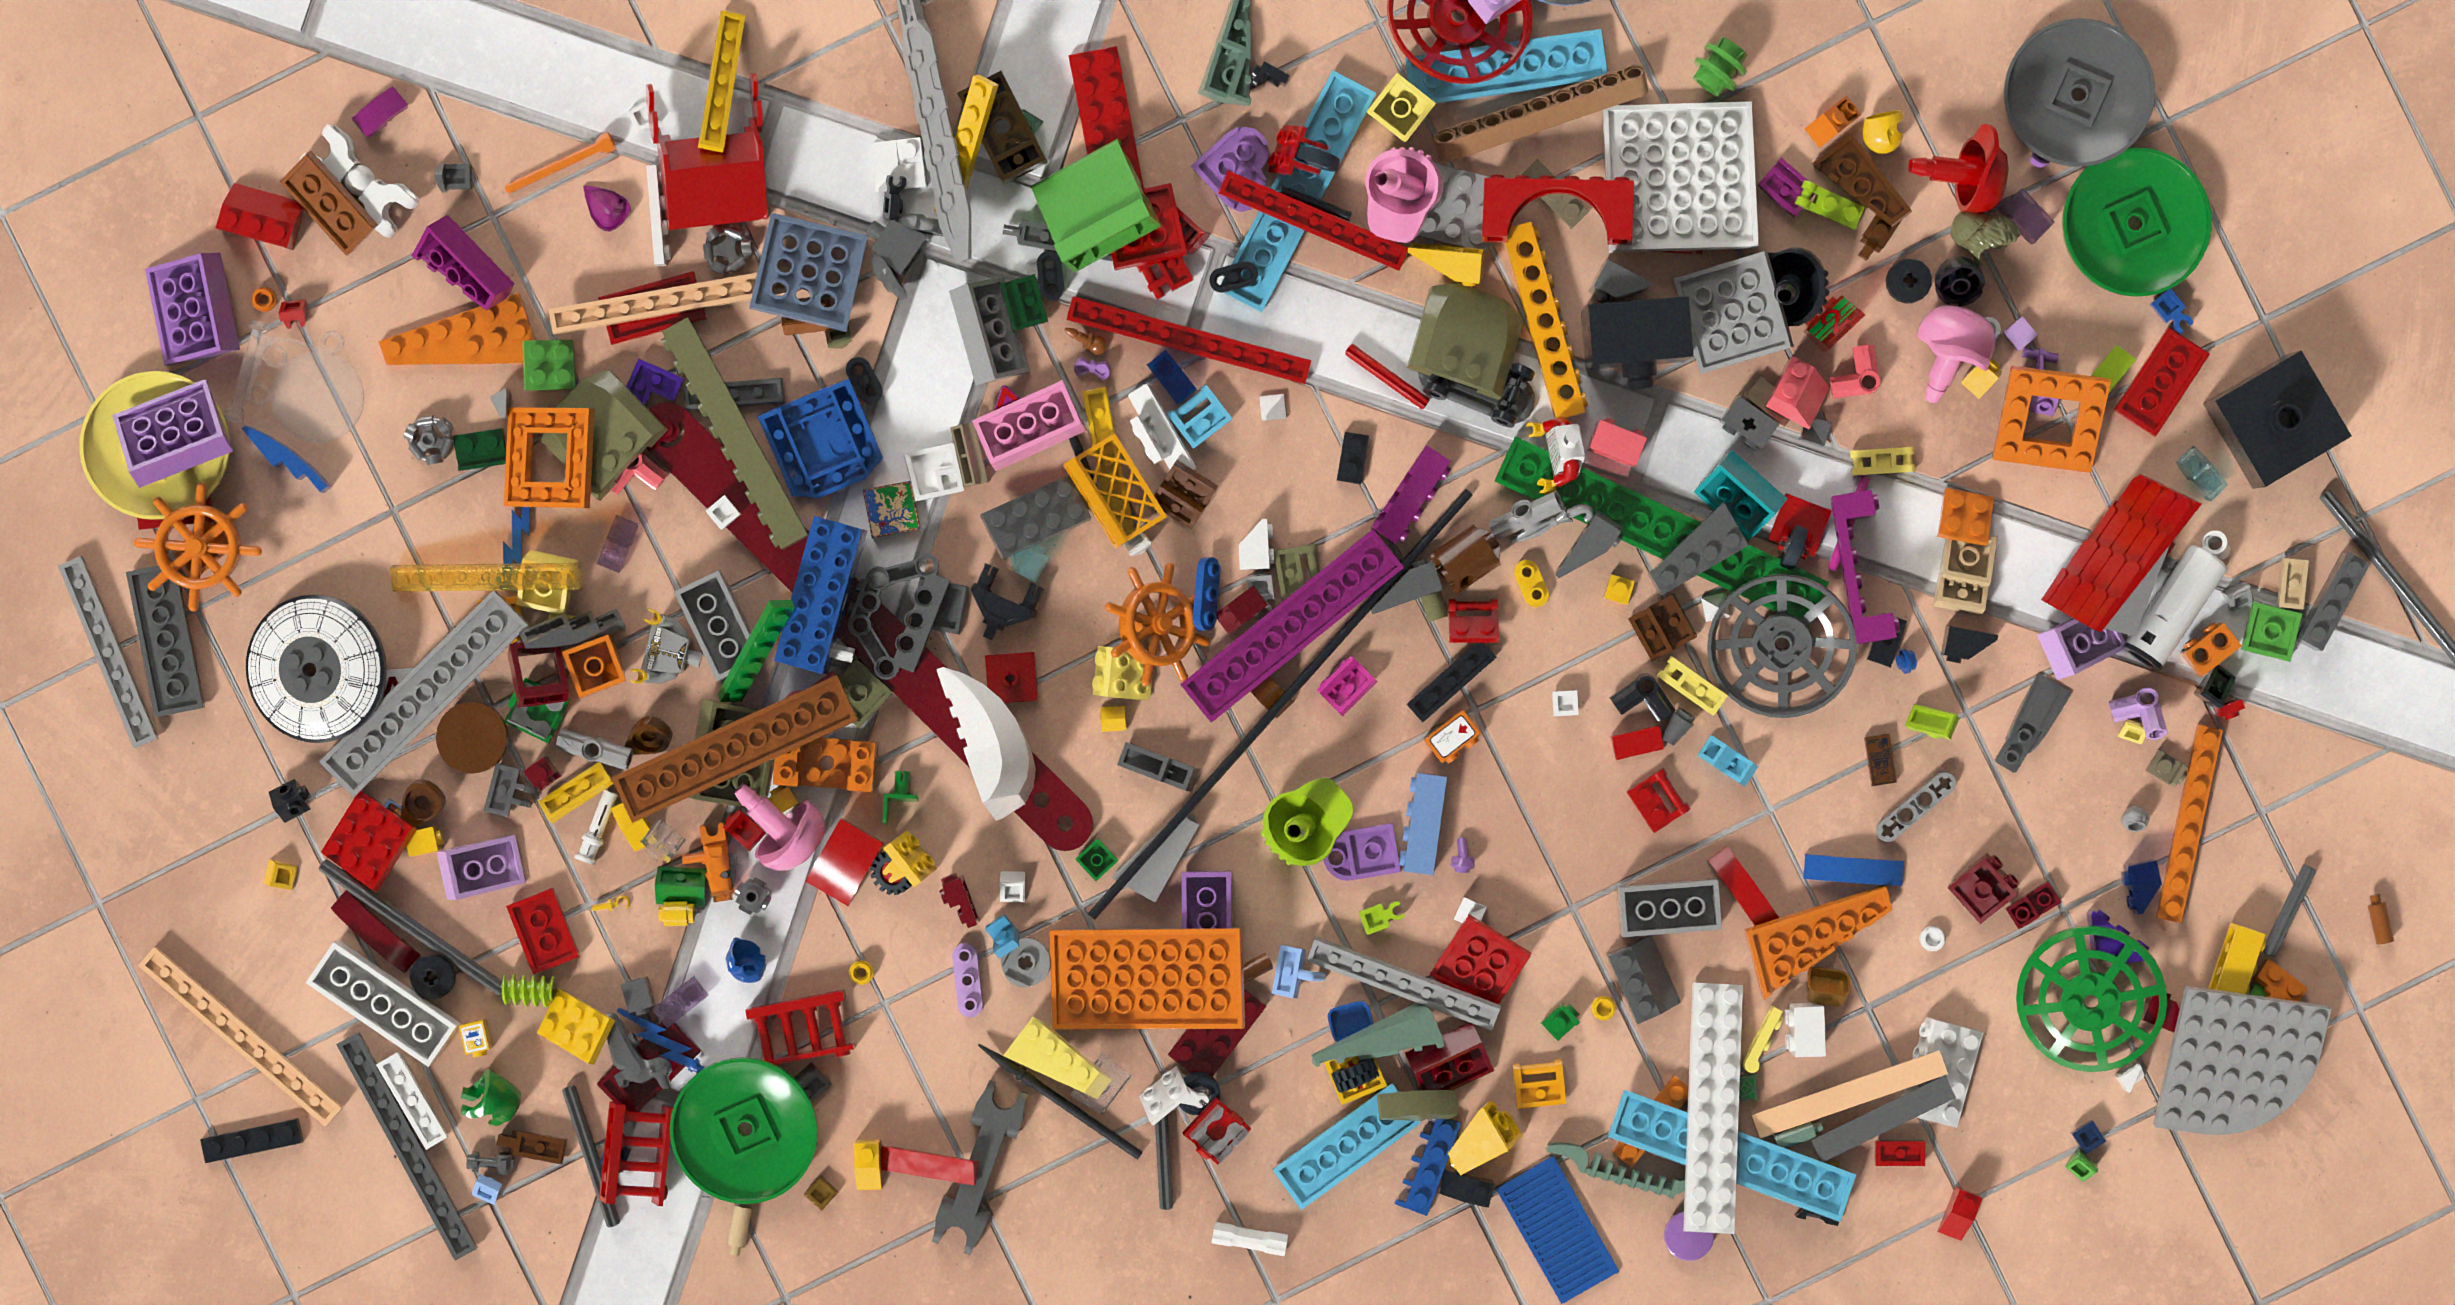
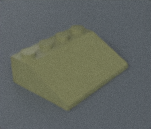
M702 699L695 739L761 709ZM772 760L689 798L746 808L741 805L735 796V790L741 784H745L755 790L760 797L765 796Z

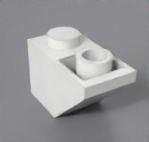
M1262 519L1239 544L1240 570L1269 569V563H1274V549H1269L1268 539H1273L1272 524H1267V519Z

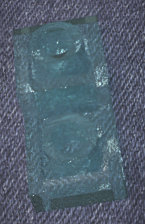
M2192 446L2176 461V464L2187 480L2194 482L2205 500L2212 501L2228 486L2218 470L2195 446Z

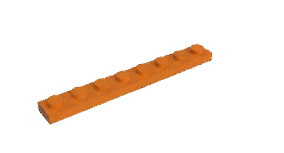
M2197 725L2187 768L2188 773L2184 782L2155 918L2182 923L2223 730L2202 725Z

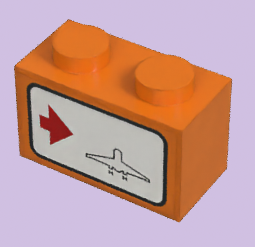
M1462 709L1423 740L1441 763L1446 761L1449 764L1460 756L1458 751L1464 746L1469 749L1479 741L1477 736L1481 732Z

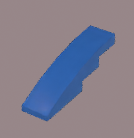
M245 425L241 428L273 467H279L284 464L297 480H302L307 476L319 492L325 493L332 487L310 463L285 444L251 426Z

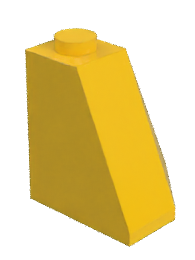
M1493 1101L1487 1102L1477 1112L1448 1153L1452 1167L1460 1175L1509 1151L1523 1136L1512 1115L1506 1110L1503 1112L1497 1110V1104Z

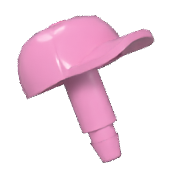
M1392 147L1390 151L1380 154L1371 162L1365 180L1369 198L1367 217L1369 228L1376 236L1402 243L1412 241L1419 233L1428 212L1440 201L1444 187L1440 169L1431 160L1432 157L1430 155L1425 156L1422 150L1415 152L1413 147H1410L1408 150L1404 147L1399 148V150Z
M1941 306L1929 311L1924 316L1917 330V337L1927 343L1937 355L1928 375L1930 381L1927 383L1925 399L1934 404L1938 403L1946 392V387L1952 384L1961 361L1974 364L1987 371L1990 364L1989 360H1991L1996 345L1995 332L1989 321L1974 311L1959 306Z
M741 784L735 790L734 794L741 805L748 809L747 814L767 832L755 851V858L759 862L775 871H787L809 859L825 834V821L821 812L809 800L802 801L784 815L764 795L760 797L755 790L747 785Z

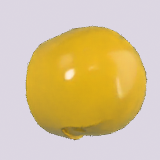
M1902 110L1886 111L1864 119L1863 140L1870 150L1875 153L1886 154L1899 147L1904 136V132H1898L1897 124L1904 118Z

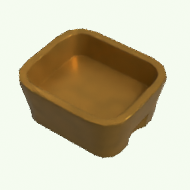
M1822 967L1809 968L1807 973L1808 1001L1827 1006H1843L1851 990L1850 976L1841 970Z

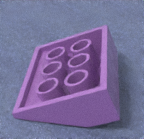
M221 252L199 253L145 269L165 366L240 350Z
M206 379L112 415L128 471L139 488L233 452L227 431Z

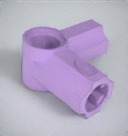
M2142 688L2136 695L2109 701L2114 723L2141 717L2147 739L2157 740L2168 734L2158 693L2153 688Z

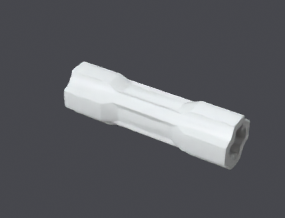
M1215 1222L1211 1243L1237 1246L1285 1256L1288 1235Z

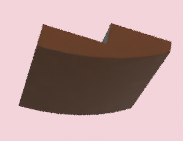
M1176 460L1154 497L1165 514L1192 529L1218 488V485Z
M1674 593L1628 618L1652 662L1697 637Z

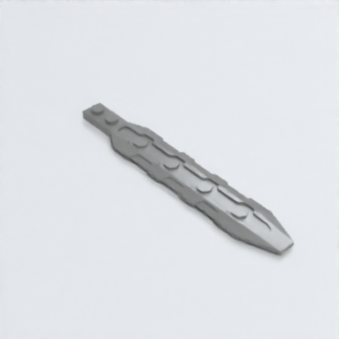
M896 0L902 25V54L914 97L916 120L920 125L923 139L927 170L930 172L935 195L934 204L939 227L956 263L961 264L972 258L971 208L967 189L963 184L958 161L959 152L956 138L953 137L946 92L943 90L934 36L924 20L920 0Z

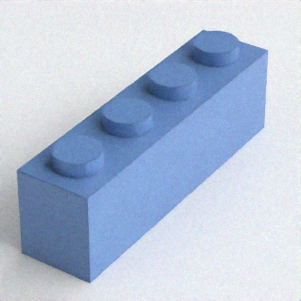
M1417 772L1416 778L1411 777L1409 792H1414L1413 802L1408 801L1406 816L1410 817L1409 826H1404L1403 841H1407L1406 851L1401 850L1399 865L1403 866V871L1434 874L1447 781L1446 776Z

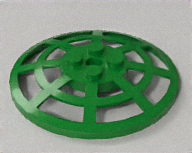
M2095 925L2076 926L2050 936L2030 954L2022 968L2017 984V1012L2021 1025L2030 1041L2052 1061L2078 1071H2108L2120 1068L2134 1061L2153 1044L2161 1031L2166 1016V984L2156 960L2134 938L2109 927ZM2084 935L2106 936L2124 943L2125 946L2117 957L2104 951L2087 950ZM2074 937L2076 952L2062 957L2052 967L2039 958L2054 944ZM2133 951H2136L2148 964L2157 985L2142 988L2137 975L2126 964ZM2088 958L2102 959L2112 963V965L2105 974L2090 971ZM2078 960L2080 973L2073 976L2070 980H2067L2058 973L2066 964ZM2034 967L2045 975L2039 989V1004L2024 1005L2025 983L2030 970ZM2120 970L2130 979L2134 990L2120 992L2118 986L2113 981ZM2051 981L2063 989L2061 1002L2046 1003V993ZM2088 995H2094L2098 999V1004L2095 1007H2088L2084 1003V998ZM2159 995L2158 1017L2152 1032L2149 1034L2138 1027L2143 1015L2144 998ZM2136 1000V1012L2132 1022H2129L2119 1015L2121 1002ZM2063 1012L2065 1018L2070 1023L2062 1033L2053 1025L2048 1013ZM2041 1014L2046 1028L2057 1039L2049 1050L2034 1035L2026 1015ZM2113 1023L2124 1030L2116 1039L2104 1043L2102 1029L2107 1028ZM2077 1029L2091 1031L2094 1045L2072 1041L2071 1037ZM2131 1035L2144 1042L2129 1056L2117 1062L2108 1063L2106 1050L2122 1044ZM2065 1045L2079 1051L2096 1052L2098 1065L2076 1064L2064 1060L2057 1055Z

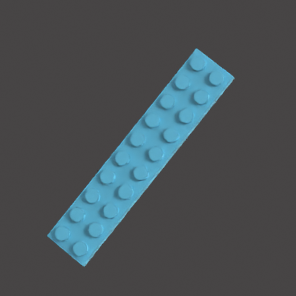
M1332 70L1304 124V127L1307 128L1304 138L1329 146L1328 151L1325 152L1338 157L1341 162L1376 96V92ZM1294 168L1292 175L1278 174L1271 189L1281 192L1282 187L1285 186L1321 200L1335 172L1320 169V175ZM1259 211L1232 264L1244 261L1253 263L1258 270V278L1249 287L1224 294L1262 313L1304 230ZM1248 270L1241 272L1243 279H1248L1251 275ZM1224 277V279H1223L1221 285H1225V284H1226L1227 280H1226L1225 277Z
M1623 1090L1607 1137L1686 1166L1688 1113ZM1738 1131L1737 1185L1841 1222L1856 1174Z

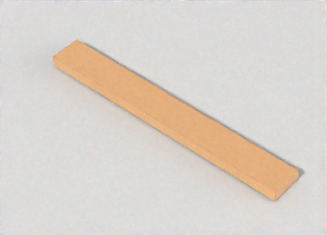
M1939 1050L1753 1114L1752 1117L1759 1137L1763 1138L1947 1075L1948 1071Z

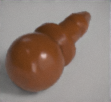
M1067 327L1064 329L1071 338L1083 343L1082 347L1084 349L1088 348L1093 355H1102L1107 350V341L1102 336H1094L1091 332L1087 335L1075 328Z

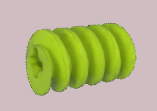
M504 974L502 999L505 1005H509L511 1000H513L514 1005L518 1006L522 1000L524 1006H529L532 1000L535 1007H538L541 1001L544 1007H549L551 1001H553L555 976H552L550 982L547 983L545 976H542L540 982H537L535 975H532L530 982H527L523 974L520 981H517L515 974H512L510 981H507L506 974Z

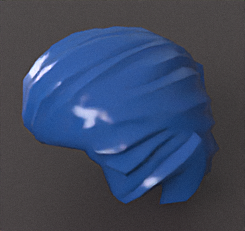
M737 937L733 938L725 960L728 972L735 979L745 983H755L762 979L767 965L766 956L760 953V947L754 942Z

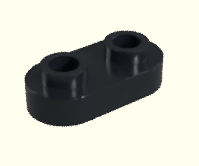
M1045 251L1037 259L1039 289L1045 299L1055 301L1062 297L1065 289L1062 261L1057 253ZM1049 259L1054 261V266L1050 269L1045 267V262ZM1055 284L1057 286L1056 292H1048V286Z
M1248 261L1215 269L1210 275L1209 283L1211 288L1218 293L1234 291L1253 285L1258 278V270L1253 263ZM1243 270L1250 272L1251 275L1248 279L1241 277ZM1218 277H1225L1227 280L1226 284L1219 285L1217 283Z
M855 357L849 360L846 365V374L850 378L859 397L869 404L878 402L883 396V387L869 362L862 357ZM861 365L863 373L858 375L854 369L856 366ZM869 387H874L876 390L873 396L867 394Z

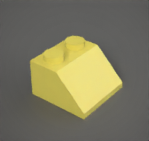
M1396 73L1368 109L1367 113L1406 143L1436 103L1400 74Z
M530 550L522 559L516 605L555 614L566 613L576 582L578 560Z

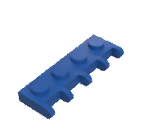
M1436 1119L1430 1135L1424 1132L1420 1133L1419 1137L1428 1140L1422 1158L1412 1155L1411 1160L1419 1163L1413 1181L1406 1178L1403 1179V1184L1411 1186L1406 1201L1396 1199L1394 1204L1425 1216L1428 1215L1449 1158L1448 1153L1453 1147L1461 1122L1453 1119Z

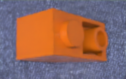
M1845 96L1804 129L1820 148L1859 118L1861 114L1857 110L1856 105Z

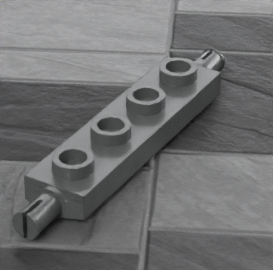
M1022 220L1019 227L1004 224L1003 228L1009 230H1003L1002 234L1017 236L1018 245L1057 252L1047 224ZM1111 254L1099 260L1112 262Z

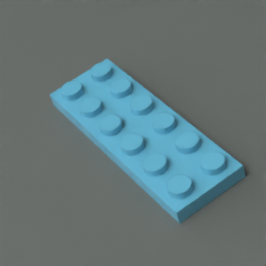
M1392 1082L1272 1169L1301 1210L1421 1124V1121L1379 1119L1377 1095L1399 1092Z

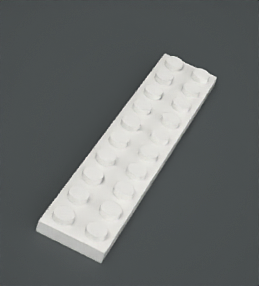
M1692 983L1683 1231L1734 1234L1743 985Z

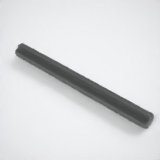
M574 1085L562 1089L565 1102L606 1226L614 1227L620 1223L615 1204H605L599 1200L602 1165L599 1164L600 1159L577 1089Z

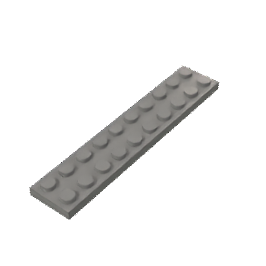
M493 590L380 701L374 714L361 728L344 737L319 762L355 797L520 635L519 632L525 630L530 624L496 590Z

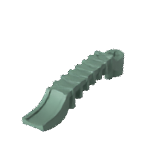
M1556 1142L1548 1143L1546 1147L1547 1152L1570 1158L1576 1163L1581 1173H1585L1593 1178L1599 1177L1604 1181L1611 1180L1619 1185L1626 1184L1630 1188L1634 1189L1637 1187L1645 1192H1648V1190L1653 1191L1659 1196L1664 1194L1671 1199L1674 1198V1195L1685 1191V1177L1679 1179L1673 1177L1671 1183L1666 1182L1667 1177L1659 1175L1657 1183L1652 1184L1651 1181L1654 1174L1649 1172L1645 1173L1643 1181L1638 1180L1640 1171L1632 1169L1630 1177H1626L1627 1167L1619 1165L1617 1174L1611 1173L1615 1162L1608 1159L1604 1170H1599L1598 1168L1603 1154L1595 1152L1591 1166L1588 1167V1154L1578 1144Z

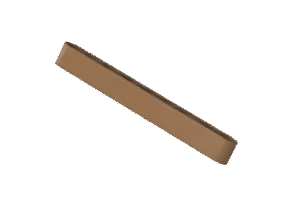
M1638 64L1629 65L1442 129L1434 136L1439 157L1444 162L1454 161L1642 97L1649 90L1644 68Z

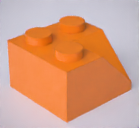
M612 634L562 652L579 698L590 696L626 681L621 656Z

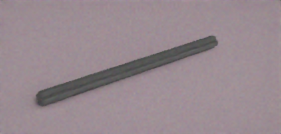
M2326 490L2319 498L2455 664V641L2332 490Z
M325 859L318 869L321 873L497 995L502 994V980L331 861Z

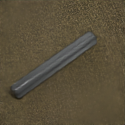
M2307 865L2301 867L2266 940L2263 953L2271 957L2277 955L2316 873L2314 868Z
M1167 1114L1155 1124L1159 1207L1162 1210H1169L1173 1207Z

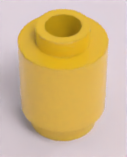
M688 901L663 902V907L658 909L659 922H663L664 926H688L689 923H694V903L688 904Z

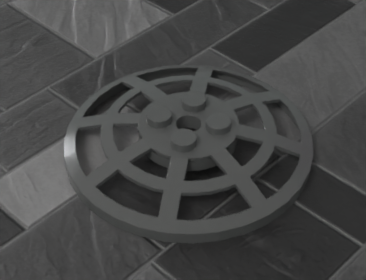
M1775 574L1753 579L1739 586L1727 596L1712 619L1708 634L1707 650L1713 675L1720 687L1732 700L1756 714L1775 718H1790L1812 713L1836 698L1852 675L1856 662L1857 644L1852 618L1844 604L1835 594L1811 579L1797 575ZM1768 581L1777 582V594L1763 596L1749 605L1738 597L1741 593L1755 585ZM1787 581L1809 585L1819 590L1825 597L1814 604L1804 597L1787 594ZM1777 601V614L1764 618L1755 610L1765 603ZM1787 601L1799 603L1809 610L1801 618L1787 614ZM1832 603L1836 605L1845 620L1849 639L1834 638L1831 623L1823 612ZM1732 604L1741 613L1733 625L1731 638L1716 640L1719 621L1726 608ZM1748 617L1757 625L1753 637L1738 638L1740 628ZM1818 617L1824 626L1827 637H1812L1807 625ZM1784 637L1788 639L1790 644L1787 648L1781 649L1776 646V640ZM1753 647L1757 660L1749 668L1742 661L1738 648ZM1812 647L1827 648L1824 660L1819 668L1808 659ZM1834 648L1849 649V657L1845 669L1839 680L1833 685L1823 674L1827 671L1832 661ZM1731 649L1734 663L1742 674L1733 686L1728 682L1720 668L1716 650ZM1764 667L1778 672V684L1766 682L1756 675ZM1800 667L1810 675L1800 682L1788 684V672ZM1749 682L1761 689L1777 692L1778 707L1757 704L1745 698L1740 692ZM1815 682L1826 692L1820 698L1797 707H1788L1789 692L1802 690Z

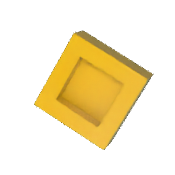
M1610 574L1603 598L1628 605L1635 581Z

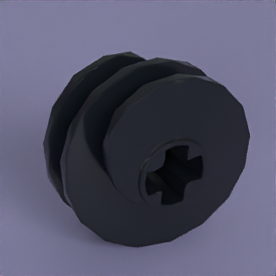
M1904 259L1895 263L1888 270L1885 279L1886 289L1890 296L1898 302L1905 304L1915 303L1928 294L1932 286V275L1929 268L1922 261ZM1907 275H1909L1910 279H1914V283L1910 285V288L1907 283H1903V279L1907 278Z
M429 955L414 963L410 969L409 978L412 987L418 995L426 999L435 1000L444 997L452 990L456 974L453 966L447 959L437 955ZM431 971L438 976V979L434 980V984L433 980H428Z

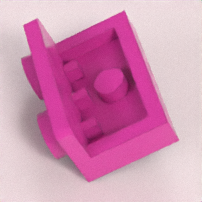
M1350 656L1339 664L1337 670L1331 676L1326 677L1321 682L1317 691L1343 717L1377 681L1353 656Z

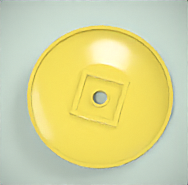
M149 371L137 373L112 384L101 393L90 407L80 433L81 463L92 488L113 508L141 519H165V516L153 503L156 497H161L175 511L181 507L196 504V490L199 483L203 482L206 484L207 499L221 482L228 465L230 453L139 488L128 471L112 416L195 382L169 372ZM215 401L230 441L229 429L226 419L219 405Z

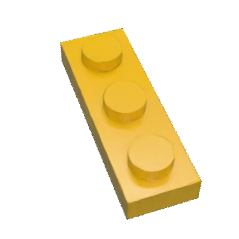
M598 762L539 800L538 803L547 819L553 824L614 784L604 764Z

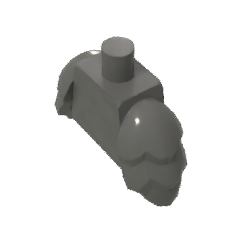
M907 214L899 217L897 221L891 219L886 227L877 221H873L867 233L877 239L872 246V249L875 251L872 256V266L876 278L883 283L888 292L893 293L899 299L908 298L894 270L901 277H905L930 241L924 234L944 237L939 227L938 219L928 218L924 214Z

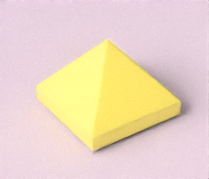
M2127 719L2118 737L2142 744L2146 737L2142 722L2136 719Z

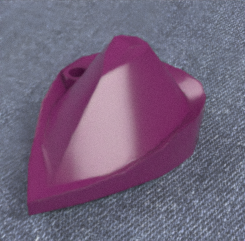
M583 186L590 215L600 229L611 232L625 222L631 211L630 203L625 197L615 191L593 186Z

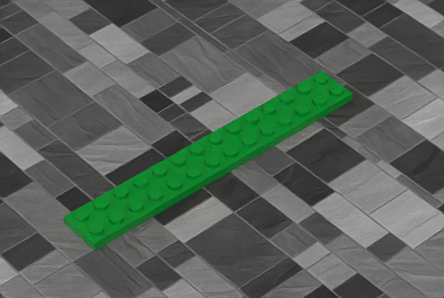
M1515 436L1494 482L1533 500L1547 495L1539 493L1544 489V486L1537 485V482L1541 478L1553 480L1554 475L1549 452ZM1581 467L1576 479L1561 487L1556 486V491L1559 493L1564 507L1566 506L1569 509L1579 504L1589 505L1593 509L1594 514L1598 510L1622 526L1620 534L1623 537L1621 541L1660 559L1667 556L1701 523ZM1586 513L1573 517L1582 523H1589V521L1586 523L1584 520ZM1751 545L1697 575L1731 592L1753 579L1775 574L1801 576L1811 579L1826 588L1829 584L1828 581L1796 566L1793 570L1780 566L1781 559ZM1768 581L1755 585L1741 593L1740 596L1753 602L1763 596L1777 594V582ZM1787 581V594L1804 597L1814 604L1818 603L1824 595L1809 585ZM1777 601L1761 605L1777 613ZM1787 601V614L1801 618L1809 610L1799 603Z

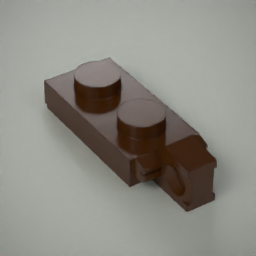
M1875 214L1862 234L1860 242L1865 245L1858 256L1866 261L1873 251L1880 253L1901 221L1891 227Z
M513 1130L512 1135L500 1133L496 1145L509 1147L508 1153H512L513 1156L563 1164L568 1139Z

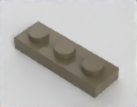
M1538 159L1521 174L1529 176L1530 179H1540V176L1544 175L1555 177ZM1549 194L1539 197L1570 229L1589 213V210L1572 195Z

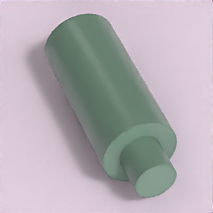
M1810 1121L1773 1134L1777 1146L1787 1149L1816 1138V1133L1824 1131L1820 1121L1814 1124Z

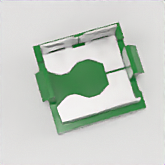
M525 678L523 681L524 687L541 685L528 678ZM513 692L507 704L511 709L505 718V723L549 744L555 730L558 729L563 719V714L570 699L568 698L567 702L518 708L516 695Z

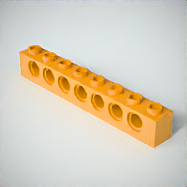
M1530 221L1511 227L1508 243H1504L1554 418H1569L1585 413V407H1588L1585 393H1580L1578 384L1581 383V377L1578 369H1573L1571 360L1575 359L1572 346L1566 345L1564 336H1567L1568 332L1565 322H1560L1557 312H1561L1558 298H1553L1551 288H1554L1551 273L1546 274L1544 265L1548 264L1544 249L1539 250L1537 241L1541 240L1538 227H1533ZM1522 243L1530 244L1532 254L1529 256L1521 255L1519 245ZM1528 267L1537 268L1539 271L1537 279L1530 280L1527 278L1525 272ZM1540 290L1544 292L1546 296L1544 303L1538 304L1533 301L1532 294L1534 291ZM1543 314H1547L1552 318V325L1548 328L1542 327L1539 323V318ZM1547 339H1557L1559 349L1557 351L1548 350L1546 347ZM1555 362L1564 363L1566 366L1565 374H1555L1553 364ZM1567 385L1571 387L1573 395L1570 399H1564L1560 396L1559 390L1562 386Z

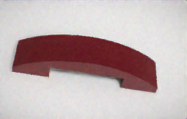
M346 890L331 906L332 911L373 950L405 973L421 954L403 938L398 937L365 907L364 903Z

